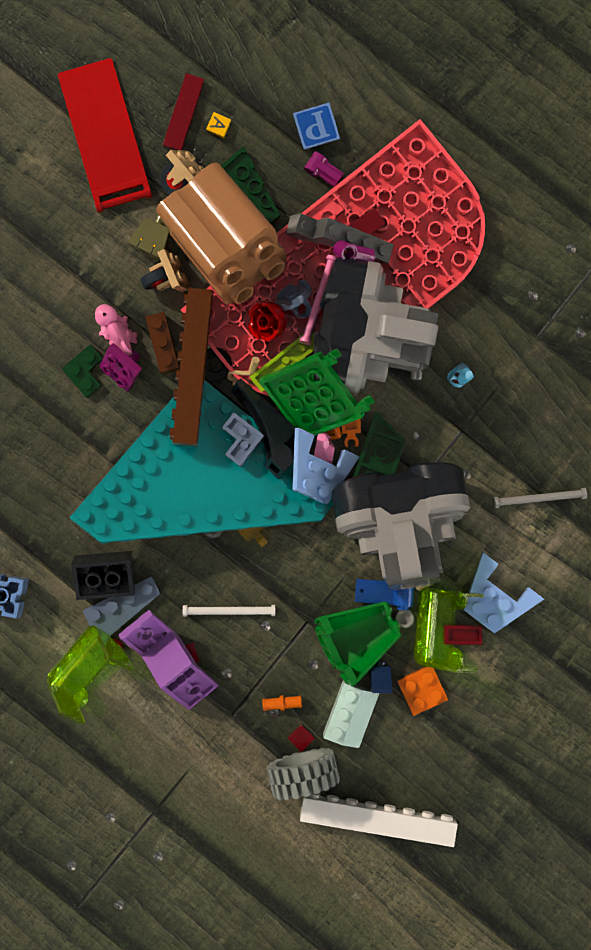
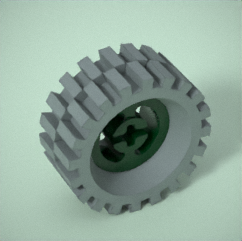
M329 748L296 752L290 756H283L282 759H276L275 762H271L266 766L273 797L275 799L278 798V800L299 799L302 796L308 797L311 794H318L320 791L329 790V787L336 786L340 781L334 752Z

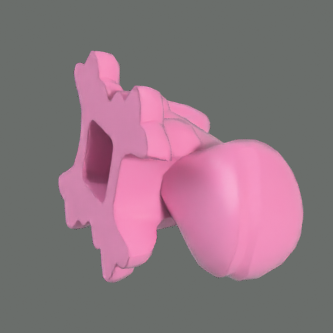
M99 305L95 310V320L101 326L99 335L109 340L110 345L114 343L125 354L131 355L132 348L130 342L137 344L136 338L138 334L128 329V317L117 315L116 310L110 305Z

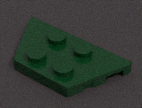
M376 411L353 477L371 472H380L384 475L396 472L406 440Z

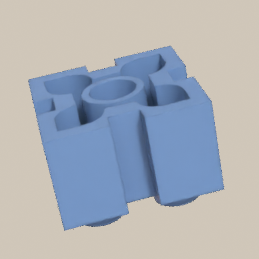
M0 573L1 616L16 619L22 617L25 601L20 599L21 595L27 593L29 578L11 576L7 580V574ZM1 592H6L7 597L5 599Z

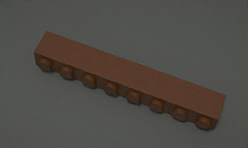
M188 288V294H184L186 313H182V324L185 325L184 332H180V343H182V351H178L180 370L176 371V382L179 383L178 389L174 390V401H177L176 409H172V420H175L174 428L170 429V440H173L172 443L174 445L198 447L213 300L212 290Z

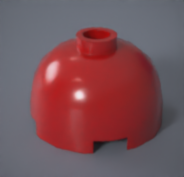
M274 302L257 303L252 306L248 313L250 315L248 328L251 334L258 340H274L281 336L286 329V313Z

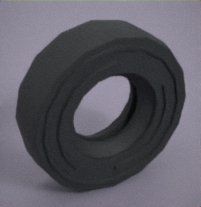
M208 348L205 378L214 382L221 381L227 377L229 370L224 364L216 372L208 368V361L213 357H218L211 348ZM217 348L229 365L232 366L231 357L227 351Z

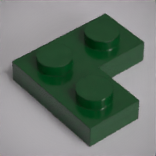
M90 344L62 368L64 373L86 398H89L101 387V384L90 371L102 362L103 358Z

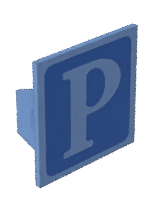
M330 103L293 113L304 150L340 139Z

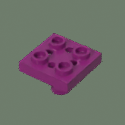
M114 343L108 347L99 366L106 375H109L126 392L133 388L142 370L136 363L140 359L136 351L132 350V354L128 356Z

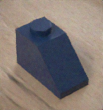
M377 661L370 669V689L372 693H392L391 668L389 664H386V661Z

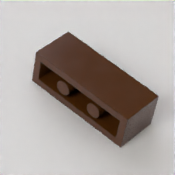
M165 312L145 316L160 373L165 375L180 370Z

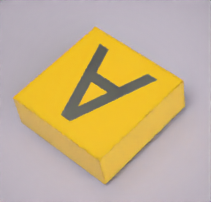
M213 112L206 131L224 139L231 124V119Z

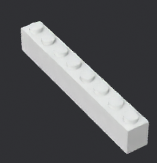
M319 793L311 794L308 797L303 796L300 813L301 822L454 847L458 825L453 816L448 814L436 816L429 811L418 813L411 808L400 810L396 809L393 805L386 804L383 807L377 806L376 803L370 801L359 803L358 800L353 798L341 800L334 795L323 797Z

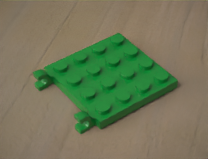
M338 348L332 350L326 356L322 352H318L267 374L259 380V383L286 419L294 427L303 429L315 436L363 418L365 412L371 409L369 405L375 402L371 395L357 402L331 365L338 362L336 358L342 355ZM314 373L319 376V381H314Z

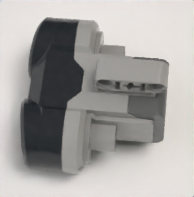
M344 256L346 258L344 260L341 257L336 258L320 303V309L324 313L320 332L317 331L314 334L313 355L322 352L326 356L329 352L338 348L342 355L336 358L338 362L331 366L353 397L359 394L360 389L364 390L366 379L385 382L388 367L412 372L425 370L430 363L432 347H435L439 327L437 325L439 314L431 312L427 308L401 304L403 288L385 285L386 273H383V267L380 263L350 259ZM314 373V381H319V376Z
M428 462L415 464L406 471L387 475L380 472H371L347 479L336 485L332 490L337 532L347 536L349 539H358L361 555L379 554L382 577L387 582L391 591L441 582L440 573H443L438 543L456 539L453 522L462 519L463 515L467 514L471 508L464 471L460 466L445 462Z

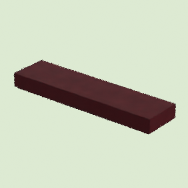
M188 73L185 74L163 147L172 150L183 149L204 84L203 78Z

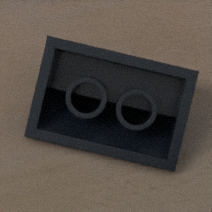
M132 551L74 556L71 568L76 600L135 595V569Z

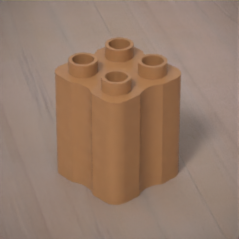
M212 163L205 167L186 186L171 193L157 206L156 213L169 229L173 240L225 304L228 305L234 302L241 304L247 301L254 292L253 286L264 278L267 280L275 279L284 271L287 255L284 248L277 241L278 235L275 228L219 163Z

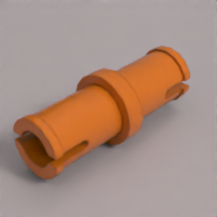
M281 695L280 698H263L262 700L263 711L278 709L285 711V709L302 708L301 695L292 697Z

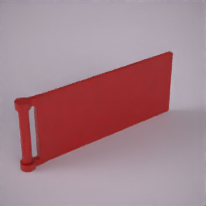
M112 58L58 73L97 212L100 213L103 212V209L141 198H152ZM141 185L144 187V190L103 202L100 201V197Z

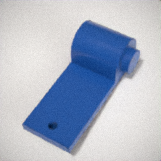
M356 579L354 602L379 603L386 601L389 604L396 605L399 610H409V607H413L414 588L391 591L385 581Z

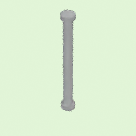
M581 488L575 491L498 498L497 496L493 497V503L495 508H499V506L532 502L572 498L587 499L586 488Z

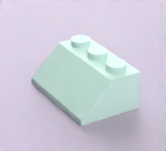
M343 680L323 732L324 739L340 745L359 748L379 693H372L371 690L359 685L351 687Z

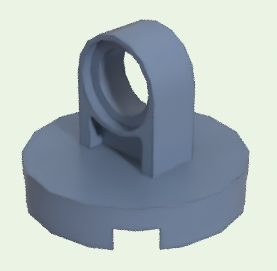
M299 280L298 285L293 286L291 283L277 294L278 300H275V303L283 311L291 310L295 316L303 319L307 318L312 310L307 300L312 293V288L306 280ZM301 304H304L305 311L299 314L298 308Z

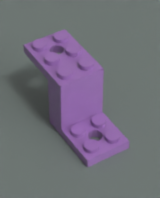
M150 610L141 615L140 618L119 634L124 643L142 656L159 687L188 710L219 686L211 676L197 666L179 635Z

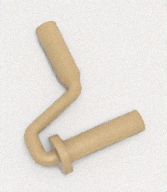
M258 357L252 358L249 371L234 370L232 373L229 371L227 378L233 381L232 385L234 386L238 381L235 376H232L233 374L253 375L257 371L260 359ZM243 378L251 385L256 386L252 380Z

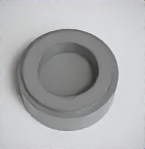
M398 610L396 612L395 619L401 628H409L413 625L414 615L410 610Z

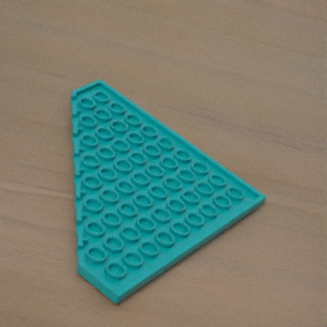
M204 380L198 447L174 445L172 443L173 440H170V429L174 428L175 421L172 420V409H176L177 402L174 401L173 397L70 516V520L99 543L103 544L116 541L123 542L146 538L153 539L166 536L320 522L333 506L331 498L328 504H323L294 491V463L279 479L276 478L264 467L266 455L263 441H261L242 467L228 458L225 454L237 439L222 427L231 415L235 413L256 430L258 428L253 418Z

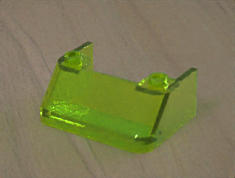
M423 588L420 591L414 658L419 665L455 673L478 671V668L463 665V653L460 649L454 648L453 645L443 644V625L455 624L456 609L462 610L466 608L468 597L483 598L484 594L438 588Z
M94 625L86 629L47 676V685L59 715L84 725L85 720L80 709L88 702L86 688L109 663L112 666L119 665L130 671L133 669L124 649L104 631Z

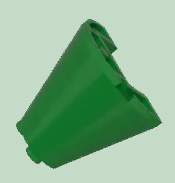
M386 601L319 616L314 621L315 624H318L315 627V631L324 653L334 669L336 668L342 672L340 677L351 687L355 686L401 637L400 625L396 619L392 620L390 615L392 608Z

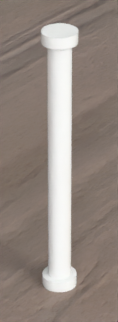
M183 605V617H187V615L271 614V616H275V605H271V607H187V605Z

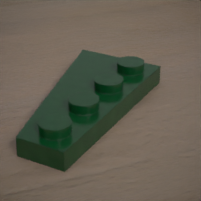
M241 147L221 166L269 223L272 224L280 217V214L245 147Z

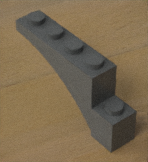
M302 213L290 216L286 235L301 241L334 247L338 241L345 240L348 243L374 249V260L382 263H389L394 244L331 218L316 220Z

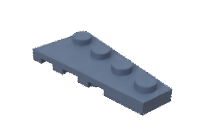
M153 576L135 584V595L109 597L83 610L99 645L160 594Z

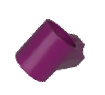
M314 152L304 166V170L315 178L319 177L332 187L339 184L344 176L342 171L328 163V160L318 152Z
M345 240L338 241L333 248L334 254L343 260L346 259L344 256L350 259L373 262L375 259L374 249L348 243Z

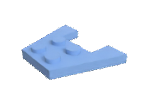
M295 428L293 490L318 502L328 504L332 498V490L336 485L344 481L359 459V456L347 450H341L337 465L330 464L309 454L315 435L303 429Z
M482 552L463 610L493 633H496L540 603L544 598L527 587L517 602L487 580L498 566V563Z

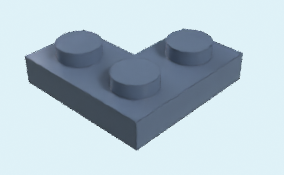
M235 413L231 415L222 427L237 439L225 455L242 467L265 436Z

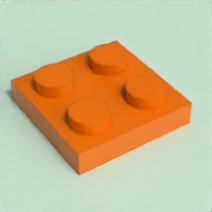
M432 664L397 679L413 716L448 700Z

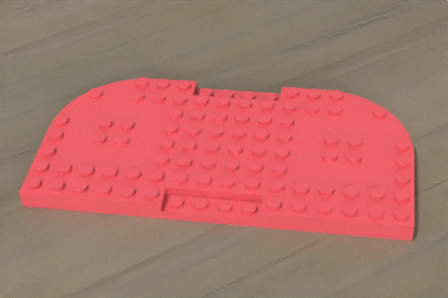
M421 119L302 212V214L316 220L331 218L345 225H350L373 208H376L386 224L371 235L394 244L389 263L374 260V262L382 265L383 273H386L385 285L403 288L401 304L427 309L431 308L456 288L469 274L481 253L485 236V216L475 187ZM287 224L277 232V241L284 248L287 255L285 269L278 277L272 280H267L266 278L260 280L253 286L254 292L252 296L241 304L234 302L227 305L211 286L207 288V290H212L213 293L208 345L231 373L234 370L249 371L253 357L260 359L257 367L258 371L304 334L309 316L302 319L295 316L291 310H286L287 325L283 334L271 341L258 340L251 334L248 328V324H250V315L248 313L252 306L257 303H275V300H278L277 294L291 283L293 286L298 285L299 280H306L310 284L312 293L307 300L311 307H313L327 264L326 257L327 255L336 256L333 251L334 247L301 241L286 235ZM301 304V305L299 306V308H298L299 314L304 313V311H305V305H304V304ZM186 305L180 309L182 313H186ZM321 309L313 329L314 334L317 331L320 332L324 313ZM217 348L227 351L231 357L232 366L229 365ZM233 374L238 380L241 378L257 393L270 397L266 391L261 393L257 386H253L243 379L251 380L250 376Z

